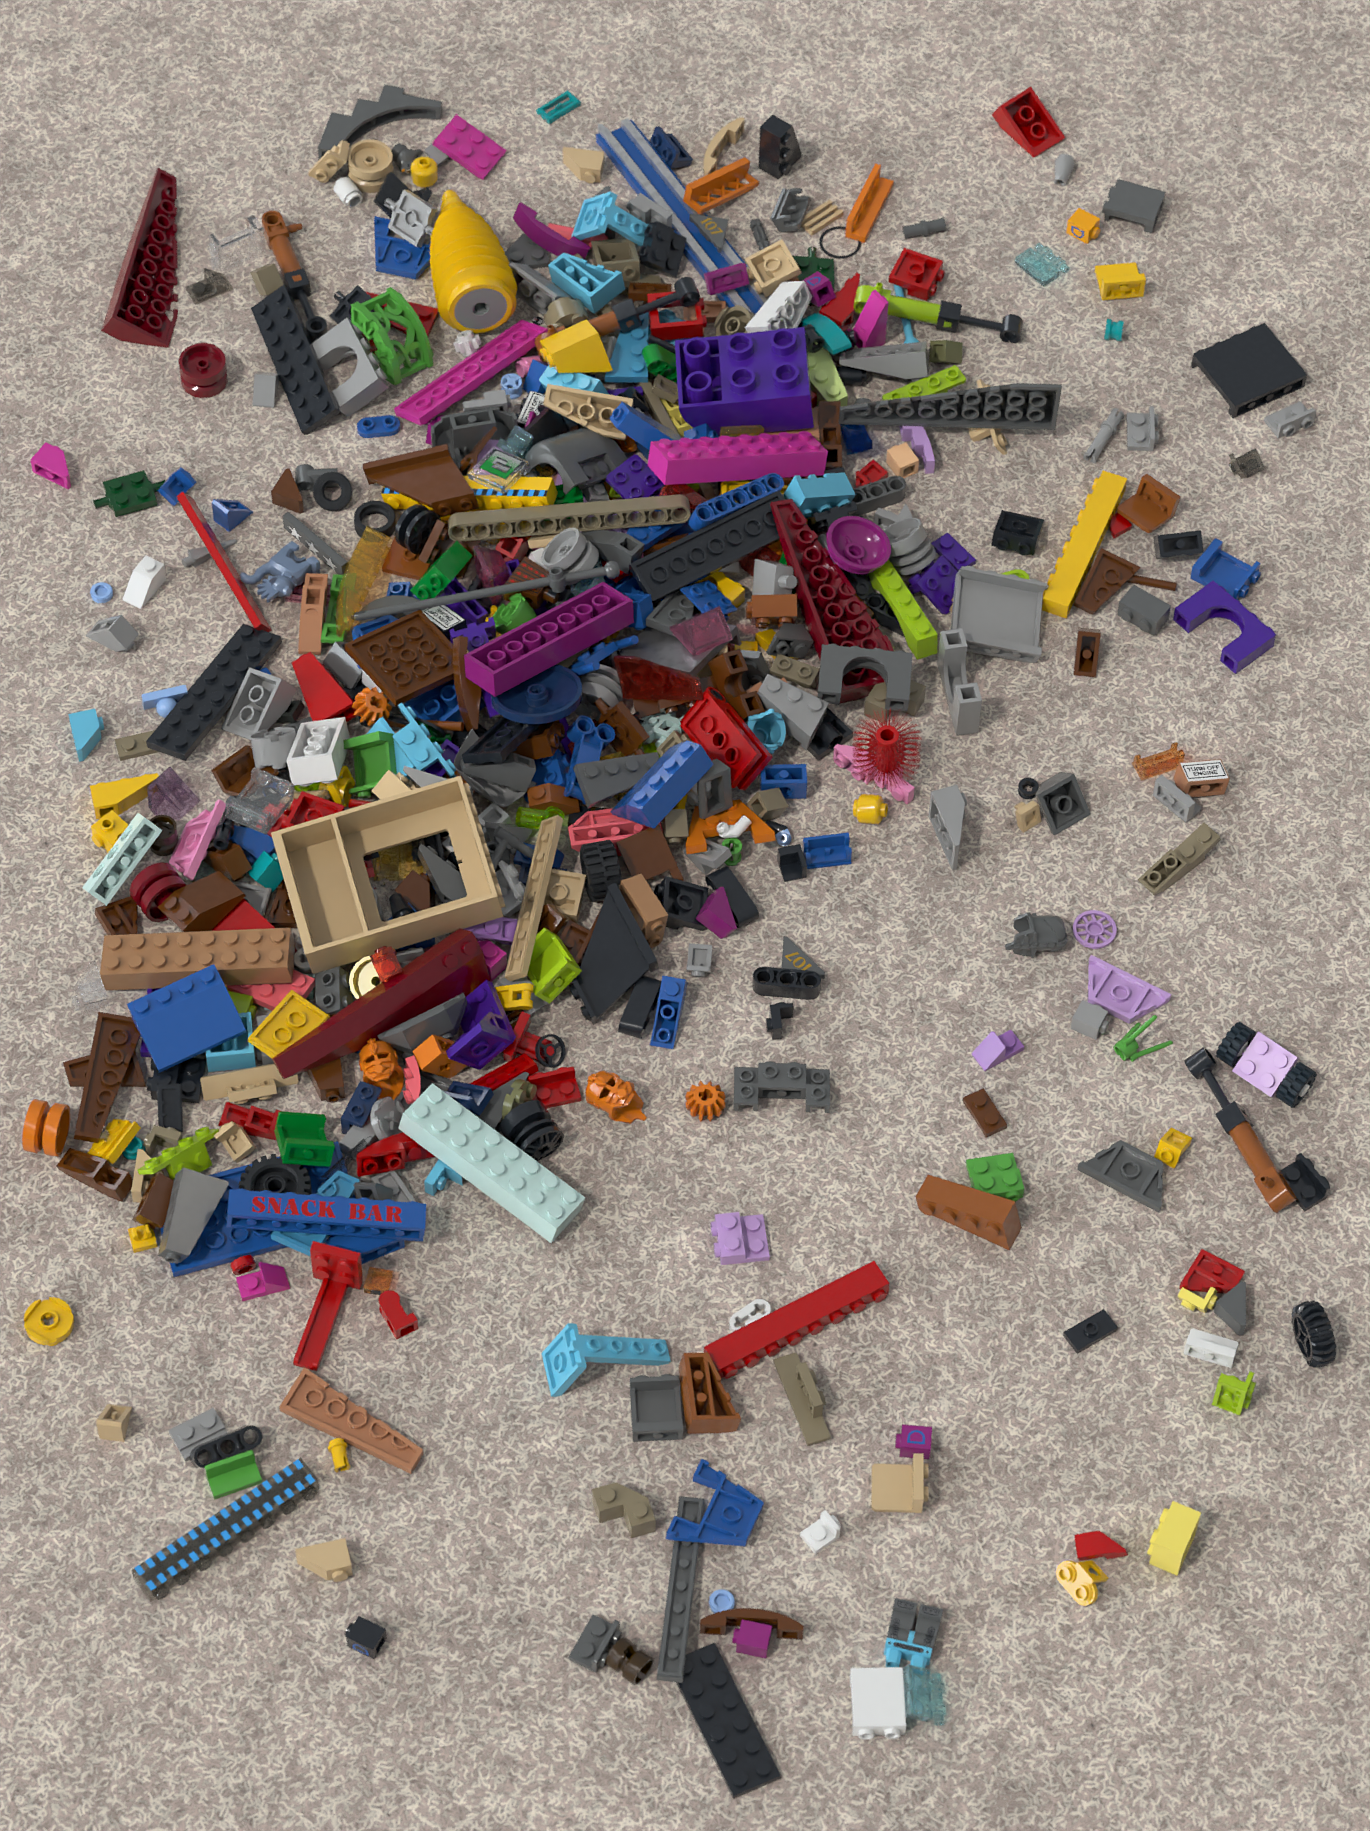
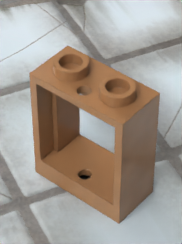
M642 874L621 880L619 890L651 948L658 946L663 941L668 918L667 912Z

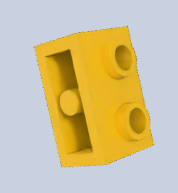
M111 810L91 825L92 841L99 848L103 846L108 854L128 827V824Z

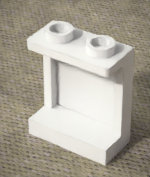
M903 1667L851 1668L852 1735L864 1740L872 1739L874 1735H885L887 1739H896L900 1735H905L906 1717Z

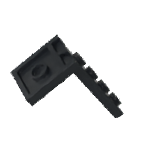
M855 501L845 506L830 508L825 512L814 513L808 519V527L811 531L814 530L815 533L824 531L825 527L829 529L835 520L851 516L857 510ZM845 570L842 571L855 589L856 594L862 600H865L868 594L874 592L868 573L854 574Z

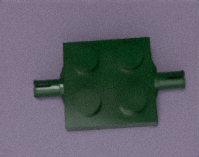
M812 247L808 248V257L792 256L801 271V274L797 275L799 281L818 271L830 280L835 291L834 259L816 257L817 249L813 247V251Z
M143 470L104 481L102 483L105 497L93 500L95 509L108 505L113 510L115 517L157 506L155 492L158 491L165 480L152 483L148 480Z

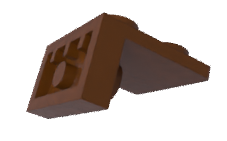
M437 519L418 560L433 564L455 542L449 537L448 522ZM481 540L459 542L473 556L456 577L460 579L464 577Z

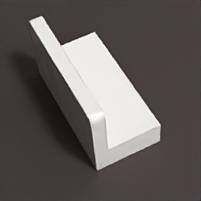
M1192 1328L1183 1354L1231 1368L1238 1342Z

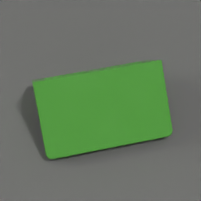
M253 1450L205 1466L206 1478L214 1500L263 1483Z

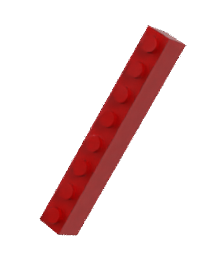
M872 1261L704 1346V1352L709 1353L721 1379L724 1377L729 1379L735 1376L739 1369L745 1366L751 1368L761 1358L767 1355L769 1357L775 1356L781 1351V1348L787 1345L794 1346L798 1344L802 1337L810 1333L811 1335H816L823 1330L824 1326L830 1323L838 1324L846 1315L852 1312L857 1314L863 1311L867 1304L873 1301L875 1303L883 1301L889 1293L890 1283L876 1262Z

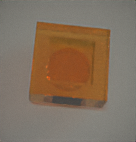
M369 1267L364 1285V1293L381 1295L384 1291L390 1290L394 1276L393 1271Z

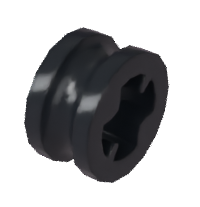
M1033 778L1022 779L1018 784V794L1024 799L1036 797L1035 794L1039 789L1038 782ZM1025 786L1032 787V791L1024 790Z

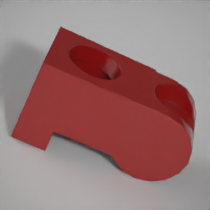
M393 1290L381 1293L379 1296V1310L396 1340L418 1330V1319L414 1313L409 1315L405 1313L400 1303L399 1294Z

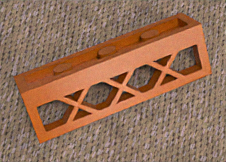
M744 157L687 184L683 202L701 215L751 191L759 185V181L748 174L751 161ZM745 179L749 184L739 183V181ZM724 188H734L735 190H724ZM712 194H714V195H720L721 197H720V198H715V197H710V195H712ZM697 201L706 202V204L700 206Z
M875 163L847 218L846 238L863 243L866 242L893 187L894 181L880 177L881 165Z

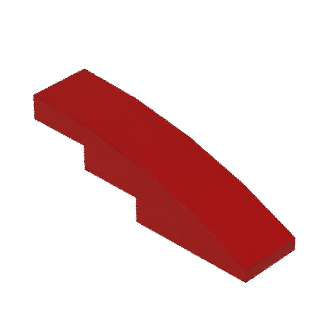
M226 1101L218 1126H223L233 1121L241 1125L247 1135L276 1140L274 1131L280 1110L276 1109L272 1113L252 1105L250 1109Z

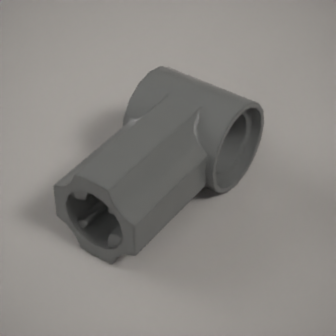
M309 464L297 466L295 469V483L299 492L301 490H310L312 492L314 483L319 476L326 472H338V468L314 469ZM330 483L325 488L338 487V484Z

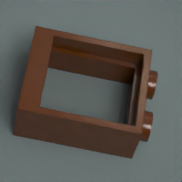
M559 720L541 724L538 730L532 732L528 739L522 742L513 753L534 760L553 756L565 736L563 724Z

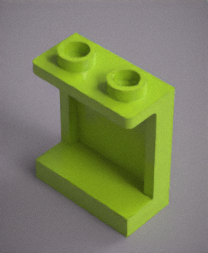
M543 928L536 935L527 975L534 985L533 993L550 1004L582 970L560 937L550 930Z

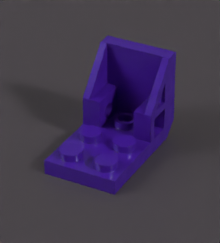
M485 980L466 997L468 1004L460 1024L464 1034L446 1050L449 1059L481 1070L513 1043L516 1038L495 987L488 980Z

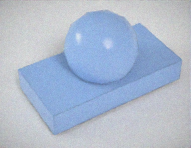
M186 685L142 694L144 710L156 708L157 713L161 717L166 718L185 694H188Z

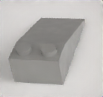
M927 341L856 348L851 351L841 352L839 363L848 367L918 381L928 377Z

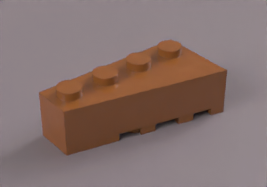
M929 1174L915 1196L919 1210L925 1215L935 1216L1007 1250L1011 1249L1022 1229L1015 1201Z

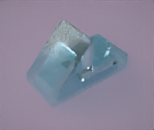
M515 425L507 440L500 438L496 446L513 457L525 459L526 453L530 450L533 436Z

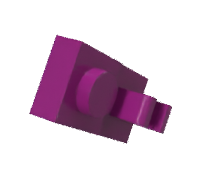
M738 263L704 273L707 294L710 296L749 284L745 263Z

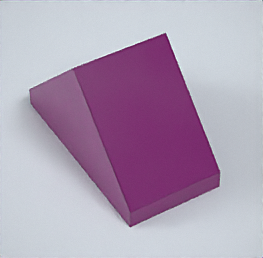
M719 887L706 899L696 917V920L720 939L728 937L737 929L724 887Z

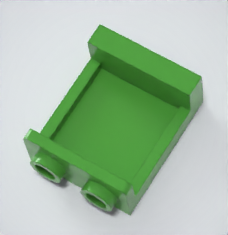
M376 731L343 740L344 749L353 750L356 787L349 789V794L357 795L359 799L371 798V794H373L372 789L388 770L397 775L393 733Z

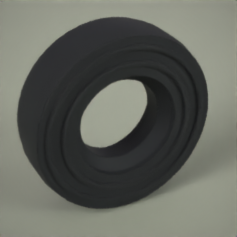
M326 472L315 481L313 496L316 503L324 510L339 511L345 508L351 501L353 494L352 485L343 474L339 472ZM330 483H336L341 487V495L336 500H330L324 494L325 487Z

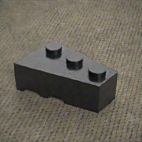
M771 115L760 126L758 168L774 178L780 179L783 175H788L792 166L802 157V153L793 126L775 115Z

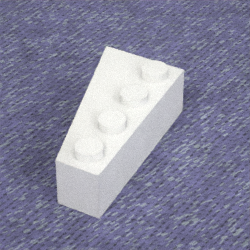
M805 281L782 282L746 325L747 333L778 330L781 328H798L812 298Z

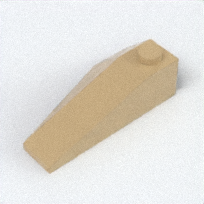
M547 384L543 405L604 437L625 440L627 435L618 430L609 418L621 402L633 407V399Z

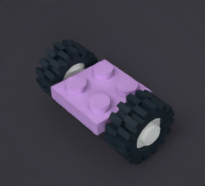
M1240 1021L1235 1023L1230 1031L1226 1033V1037L1222 1039V1043L1216 1051V1057L1230 1067H1234L1232 1070L1234 1073L1272 1098L1277 1094L1276 1097L1291 1108H1295L1309 1092L1308 1090L1313 1086L1312 1083L1316 1080L1317 1073L1301 1062L1296 1064L1299 1057L1258 1031L1256 1034L1254 1030Z

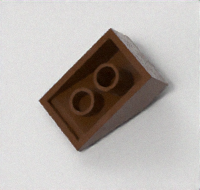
M217 871L175 890L158 908L181 932L211 931L246 895L225 875Z

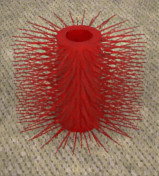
M887 711L885 726H883L885 720L881 723L879 721L880 727L876 722L874 723L878 727L877 729L866 722L875 732L862 726V729L868 730L873 734H867L866 732L864 734L862 731L861 733L856 731L855 734H864L871 738L867 737L865 739L863 737L859 738V736L856 738L855 736L853 741H859H857V744H854V742L852 744L856 747L854 755H857L858 759L859 756L860 758L861 756L868 757L865 760H857L855 758L852 761L854 763L855 761L858 763L868 762L866 765L858 766L859 769L862 766L864 768L867 765H874L871 768L876 767V769L866 776H871L877 771L874 777L878 774L882 778V774L883 788L885 773L888 784V776L890 774L892 776L889 777V781L893 777L895 779L894 773L895 775L897 774L895 769L899 772V768L905 771V765H908L909 768H915L916 766L917 769L919 765L906 764L904 761H912V763L913 761L914 763L921 761L919 758L921 754L917 750L920 744H916L917 741L915 743L913 741L912 743L911 741L910 743L905 741L908 739L922 740L920 736L918 738L916 736L914 738L913 736L912 738H904L908 734L920 732L914 730V732L901 734V732H905L907 729L910 730L912 725L900 731L905 723L899 728L897 727L898 722L896 725H893L891 722L892 726H890V716L887 725ZM860 740H862V741H863V740H866V741H869V743H865V742L863 743V742H862V744H861V741H860ZM865 745V746H868L869 748H867V749H864V748H863V749H862L861 746ZM910 750L911 752H912V751H914V752L908 754V753H906V752H904V751ZM861 751H862V752H863V751H864V752L867 751V752H869V753L863 755V754L861 753ZM909 755V757H910V755H911V757H912V756H913V757L915 756V758H914V759H912V758H911V759H909V758L907 759V758H905L904 756L907 757V756Z

